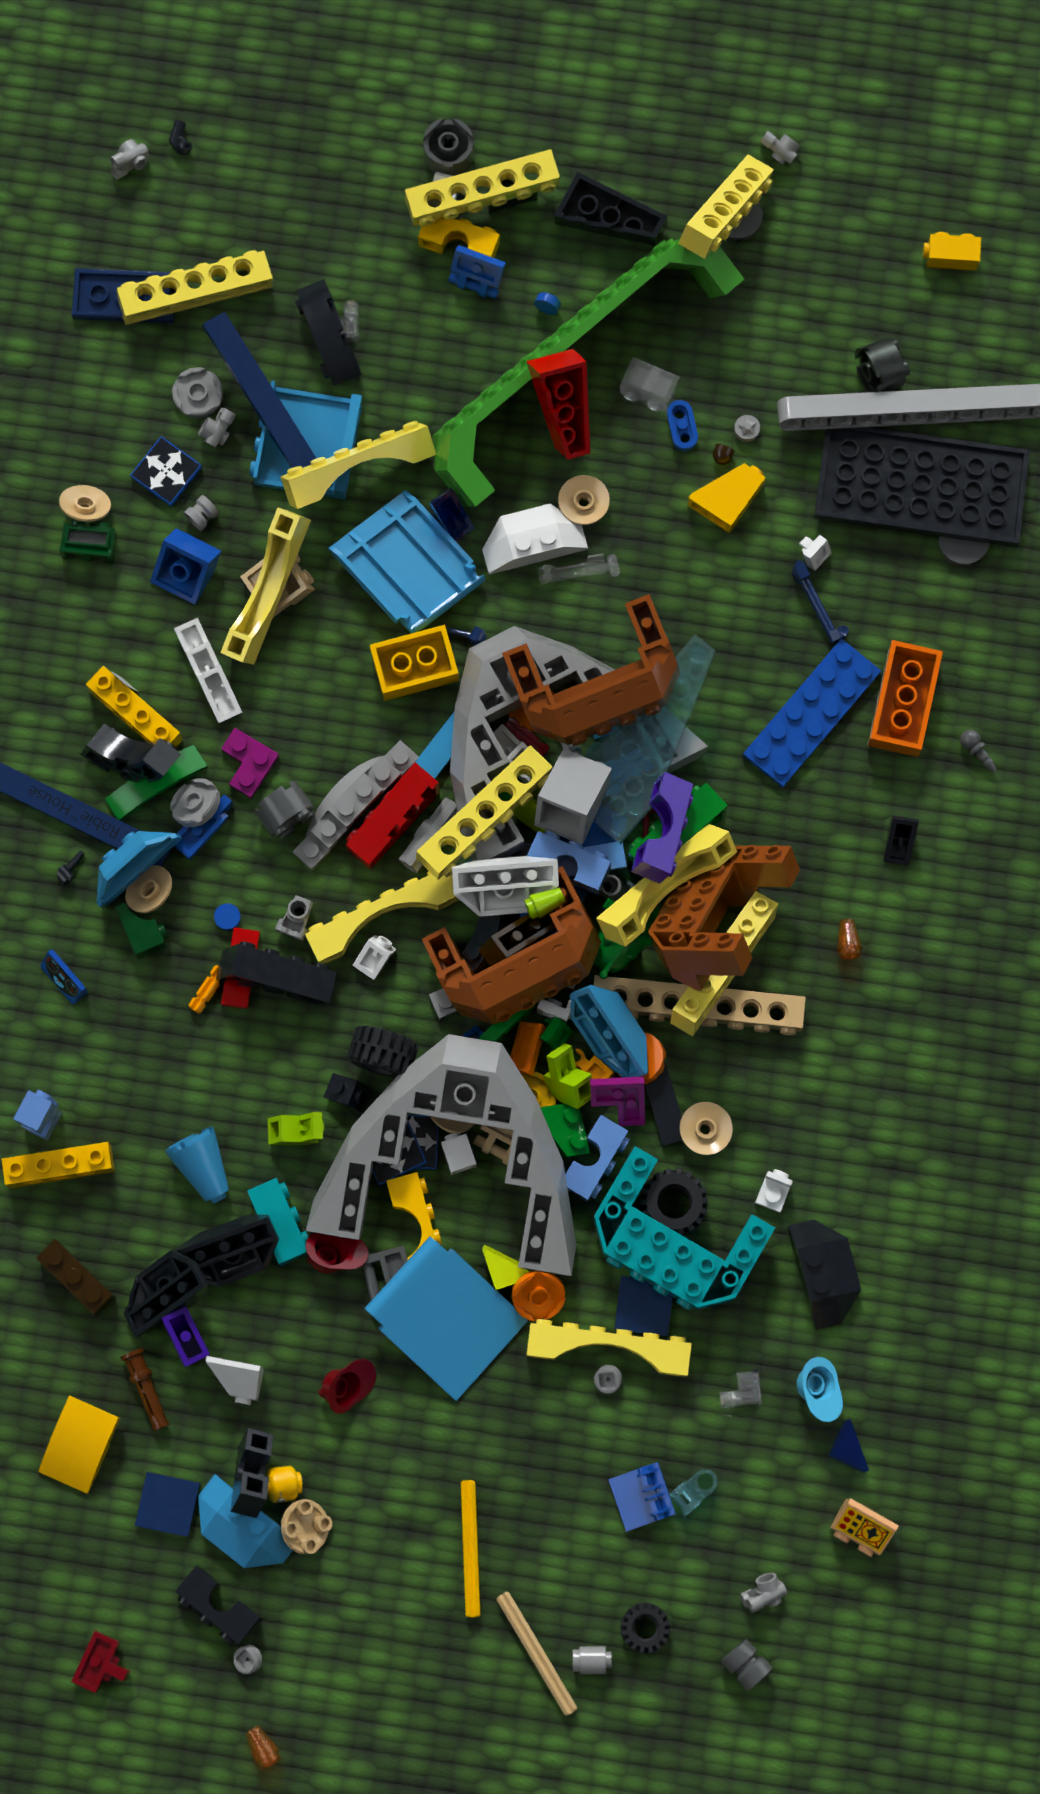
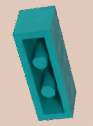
M275 1178L247 1190L257 1215H269L280 1238L274 1250L280 1267L308 1255L305 1248L308 1235L306 1231L300 1232L297 1223L301 1219L296 1207L290 1208L286 1198L291 1196L285 1182L280 1184L278 1179Z

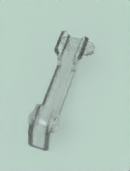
M600 553L588 556L587 563L556 568L554 565H544L538 569L540 584L604 573L606 570H609L611 576L617 577L620 573L617 556L610 554L607 557L608 563L605 564L604 554Z

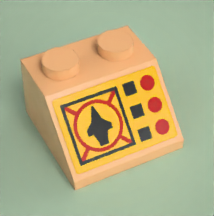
M849 1498L845 1499L830 1529L835 1531L834 1537L847 1544L849 1540L859 1545L857 1550L872 1557L873 1554L881 1555L896 1532L898 1525Z

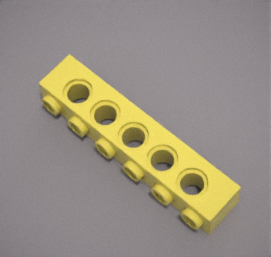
M550 149L405 189V200L413 226L420 225L424 227L433 224L434 220L441 218L450 220L456 218L459 213L467 211L475 213L488 205L501 206L507 203V200L513 198L522 200L530 197L535 192H551L559 186L560 176L552 150ZM534 173L538 178L536 180H528L525 175ZM507 179L511 180L514 184L511 187H504L501 182ZM480 186H485L490 191L486 194H480L476 189ZM455 193H461L465 198L457 201L452 196ZM438 200L441 205L434 208L429 206L428 202Z
M747 155L686 224L678 244L704 259L711 251L715 253L720 247L722 240L726 241L732 229L738 227L743 216L746 217L749 214L753 204L757 205L762 194L768 192L773 183L770 177L774 169Z
M252 250L240 257H224L217 263H201L193 269L185 271L177 269L169 275L162 277L153 275L142 282H126L117 288V299L125 325L269 289L272 288L273 278L265 252ZM246 270L249 274L247 276H240L237 274V271ZM215 276H221L225 280L223 282L217 283L213 281L212 278ZM196 282L200 284V287L192 289L188 284ZM171 288L174 289L176 293L173 295H167L163 291L165 289ZM141 295H149L151 299L149 301H141L139 297Z
M530 745L416 851V859L437 880L443 875L445 877L451 875L452 867L457 866L456 863L462 857L465 860L475 852V845L481 840L487 841L495 833L494 827L500 822L505 824L514 815L513 810L519 804L524 806L533 797L532 792L538 786L542 789L553 767ZM525 774L530 777L531 781L523 784L517 780V777ZM502 792H508L511 794L512 799L502 801L498 795ZM490 810L493 813V817L484 819L479 815V812ZM464 827H469L473 829L474 834L470 837H465L460 833V830ZM445 845H451L456 851L453 854L447 855L441 851V848Z
M755 891L726 933H743L749 950L752 952L775 919L778 903ZM710 975L702 991L688 987L672 1009L670 1023L689 1035L694 1036L734 976Z

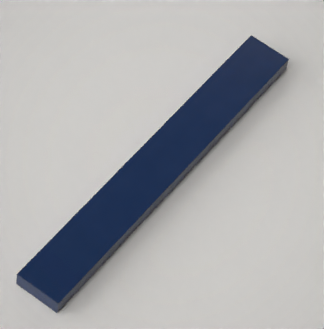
M223 312L203 323L204 331L290 468L297 466L304 468L311 465L310 462L316 459V456L226 313Z

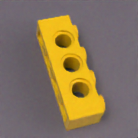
M102 666L86 683L89 692L146 742H154L161 738L164 741L170 742L176 748L183 741L180 732L106 667Z
M108 1142L2 1158L4 1182L8 1188L115 1172L112 1146Z

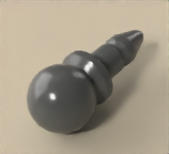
M971 729L964 731L960 737L962 747L970 750V755L975 753L988 770L996 772L994 761L992 758H989L985 749H982L986 744L981 742L979 733Z

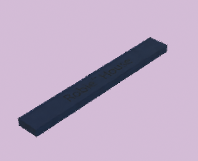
M0 762V792L115 849H119L123 845L122 839L130 832L136 833L140 831ZM172 848L154 865L163 867Z

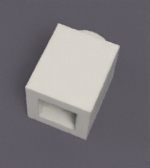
M452 1133L445 1136L446 1141L441 1142V1146L451 1176L477 1167L466 1134Z

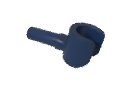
M476 626L471 633L454 628H449L448 634L468 639L474 645L483 642L486 638L485 631Z

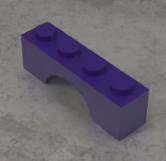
M664 772L654 782L649 805L656 811L661 820L662 835L658 839H647L637 849L631 872L659 884L668 876L671 877L677 865L674 862L675 855L679 852L682 845L680 835L688 821V817H685L686 811L693 801V795H691L692 783L667 772Z

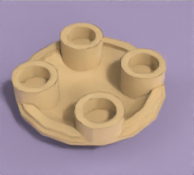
M301 1499L292 1503L285 1510L281 1520V1533L284 1542L291 1550L299 1554L316 1553L325 1543L329 1530L332 1528V1520L326 1515L322 1507L308 1499Z

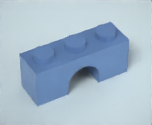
M538 831L527 856L557 859L558 862L563 860L573 862L578 868L574 878V885L599 895L611 869V861L607 860L608 856L594 851L593 854L583 850L584 847L574 841H569V844L563 842L553 832L545 831V833Z
M38 1089L36 1093L28 1090L13 1119L21 1124V1127L48 1141L63 1112L58 1108L59 1104L55 1102L56 1100L52 1099V1096Z
M600 1115L587 1137V1141L598 1148L600 1159L592 1166H583L576 1161L572 1162L565 1174L567 1188L570 1193L588 1202L590 1197L594 1199L597 1197L603 1186L599 1183L604 1174L610 1175L616 1164L613 1161L617 1151L623 1153L629 1142V1139L626 1138L628 1130Z

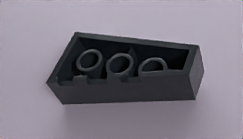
M578 171L554 215L557 225L652 246L658 245L668 226L666 215Z
M244 941L222 951L216 976L218 981L225 982L226 979L232 978L238 980L239 986L248 988L261 985L264 992L283 994V991H286L289 998L318 1005L330 1003L337 972L330 971L329 966L325 964L304 963L305 959L301 957H282L279 951L273 949L261 951L255 949V944Z

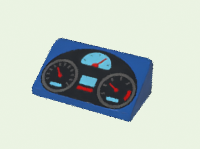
M49 950L41 963V969L72 1004L77 1003L88 993V990L55 951Z

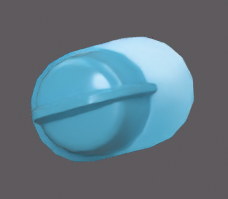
M815 1357L810 1359L798 1375L796 1387L800 1396L806 1400L807 1406L814 1417L822 1422H831L839 1417L843 1408L837 1373L833 1364L826 1358Z

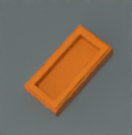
M521 1021L519 1023L510 1057L523 1076L533 1077L542 1045L540 1037L546 1030V1026L543 1024Z

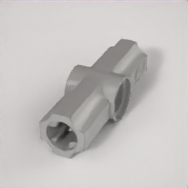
M445 797L429 819H425L417 829L413 841L399 858V861L406 868L416 874L423 865L416 859V851L457 814L454 801Z

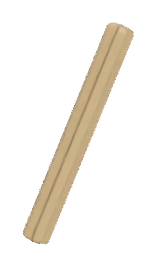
M505 1592L497 1597V1602L562 1712L566 1716L577 1710L576 1704L510 1593Z

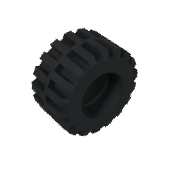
M357 1026L346 1058L357 1067L396 1078L399 1074L405 1073L407 1067L415 1062L419 1045L412 1039L389 1030L372 1026Z
M669 1168L661 1173H656L646 1183L640 1198L641 1212L682 1236H686L696 1230L707 1212L708 1198L706 1197L705 1187H702L698 1177L695 1178L691 1172H684L679 1168H676V1170ZM677 1188L688 1196L690 1206L688 1212L683 1217L672 1219L661 1213L658 1207V1198L664 1190Z

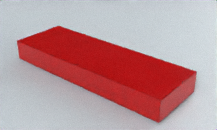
M234 927L231 946L244 941L255 944V949H258L260 931ZM226 979L221 1005L248 1009L251 987L239 986L236 979Z

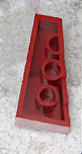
M574 349L526 361L554 447L567 460L590 454L586 360Z
M414 762L393 789L382 798L377 808L367 814L362 826L359 829L355 828L346 838L348 841L346 844L347 850L371 870L440 794L439 782Z

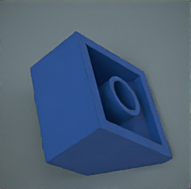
M176 528L163 540L150 582L195 605L215 571L221 550Z

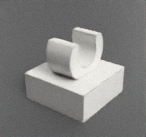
M820 535L814 541L806 536L799 543L803 547L802 552L807 566L814 571L832 553L828 541Z

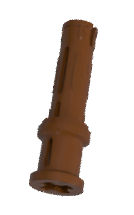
M140 1348L120 1358L121 1361L126 1363L130 1373L129 1381L136 1385L153 1431H156L170 1424L167 1421L150 1378L153 1372L151 1369H148L142 1355L144 1350Z

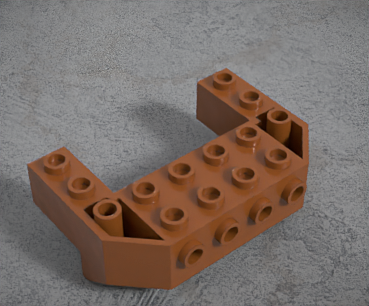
M650 594L625 603L628 615L641 644V647L637 648L641 660L554 695L548 684L543 685L527 643L502 653L521 704L534 732L565 745L573 744V746L585 743L588 740L587 737L595 734L597 736L608 734L612 731V727L620 724L622 726L630 725L637 721V717L645 714L646 716L655 715L661 711L662 707L666 706L679 677L680 670Z
M735 846L737 853L719 868L697 875L669 893L648 933L660 961L674 979L697 991H702L710 975H744L753 957L743 933H715L729 906H745L758 887L792 886L800 868L791 846Z
M563 866L558 868L559 886L557 888H560L565 903H562L554 909V913L550 914L558 930L557 933L477 974L472 971L465 959H463L455 940L446 927L422 939L437 971V978L450 1002L460 1015L491 1024L504 1022L513 1014L532 1008L536 1002L555 996L559 990L569 985H576L589 975L601 945V940Z

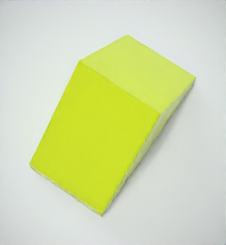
M486 1245L482 1248L495 1290L513 1285L524 1274L533 1271L532 1269L518 1267L519 1261Z

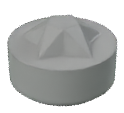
M744 415L737 419L734 433L740 441L751 442L759 435L760 424L755 417Z
M613 1365L600 1367L594 1377L595 1386L599 1391L607 1394L617 1391L622 1383L620 1370Z
M246 1645L240 1647L235 1652L234 1665L240 1673L250 1674L256 1672L261 1667L262 1656L255 1646Z

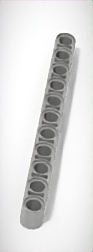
M1040 384L789 396L781 398L776 404L779 426L785 431L1040 418Z

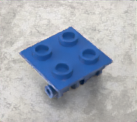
M658 1462L608 1479L626 1531L676 1514Z

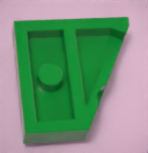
M566 1104L540 1107L562 1159L590 1153L580 1108L577 1109Z

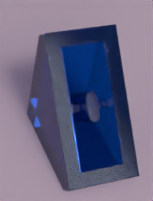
M451 487L430 502L432 516L455 541H458L475 528Z
M848 1419L842 1422L827 1457L860 1473L869 1471L852 1421Z

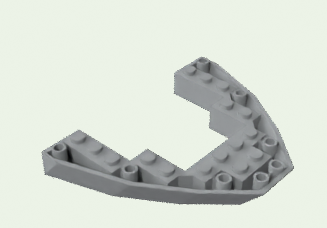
M516 626L469 648L455 704L450 775L457 813L491 782L490 779L498 776L510 762L489 726V723L522 707L518 692L503 657V652L527 643L543 685L548 684L551 691L573 680L579 685L615 669L572 646ZM662 707L661 711L655 715L646 716L645 714L637 717V721L629 725L658 777L664 772L671 773L704 756L708 748L701 739L665 707ZM490 810L479 812V815L484 819L493 817V813ZM512 818L505 824L500 822L494 827L495 833L487 841L481 840L475 845L476 850L469 857V860L506 858L522 850L524 839ZM464 827L461 829V834L465 837H470L474 834V831L469 827Z
M448 1034L408 1066L405 1073L399 1074L351 1127L313 1200L306 1231L356 1240L360 1239L373 1162L399 1165L409 1113L513 1130L505 1183L531 1188L518 1267L571 1276L576 1251V1238L564 1163L535 1095L502 1043Z

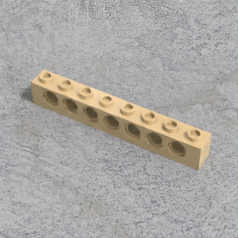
M595 975L593 985L623 993L626 996L624 1003L635 1019H638V1015L648 1016L650 1021L664 1022L665 1018L671 1019L672 1010L665 1007L664 1001L667 998H675L679 1001L689 987L685 984L617 977L601 979L598 975ZM725 989L701 1025L717 1027V1024H726L729 1029L743 1030L744 1026L754 1027V1031L768 1033L770 1029L780 1030V1034L796 1035V1032H801L803 1029L806 997ZM642 995H648L653 1003L648 1007H643L638 1003V998ZM720 1003L728 1004L731 1007V1013L728 1015L720 1014L717 1011V1005ZM746 1006L755 1007L757 1016L753 1018L745 1016L743 1008ZM774 1008L780 1009L783 1012L784 1018L778 1021L772 1019L769 1014L770 1010Z

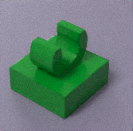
M554 1017L553 1020L545 1019L548 1027L540 1037L553 1051L566 1043L573 1033L557 1017Z

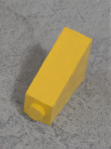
M744 463L693 492L688 498L687 506L730 534L764 486L766 477L763 476V472L753 465L749 467Z

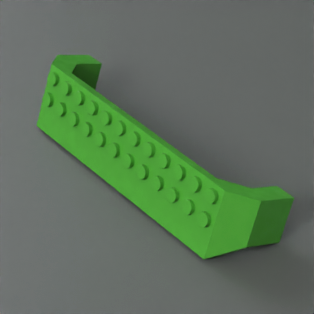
M671 238L668 241L660 242L648 255L637 261L629 271L618 277L611 286L599 293L592 302L580 309L573 318L561 325L554 334L543 340L535 350L524 356L516 366L505 372L497 382L486 388L479 397L467 404L460 413L448 420L441 429L433 434V445L436 451V455H434L435 471L463 507H476L495 491L473 462L476 426L532 379L526 361L565 351L661 269L689 270L709 298L727 295L744 278L721 247L715 253L711 251L704 259L679 245L680 239L673 240Z

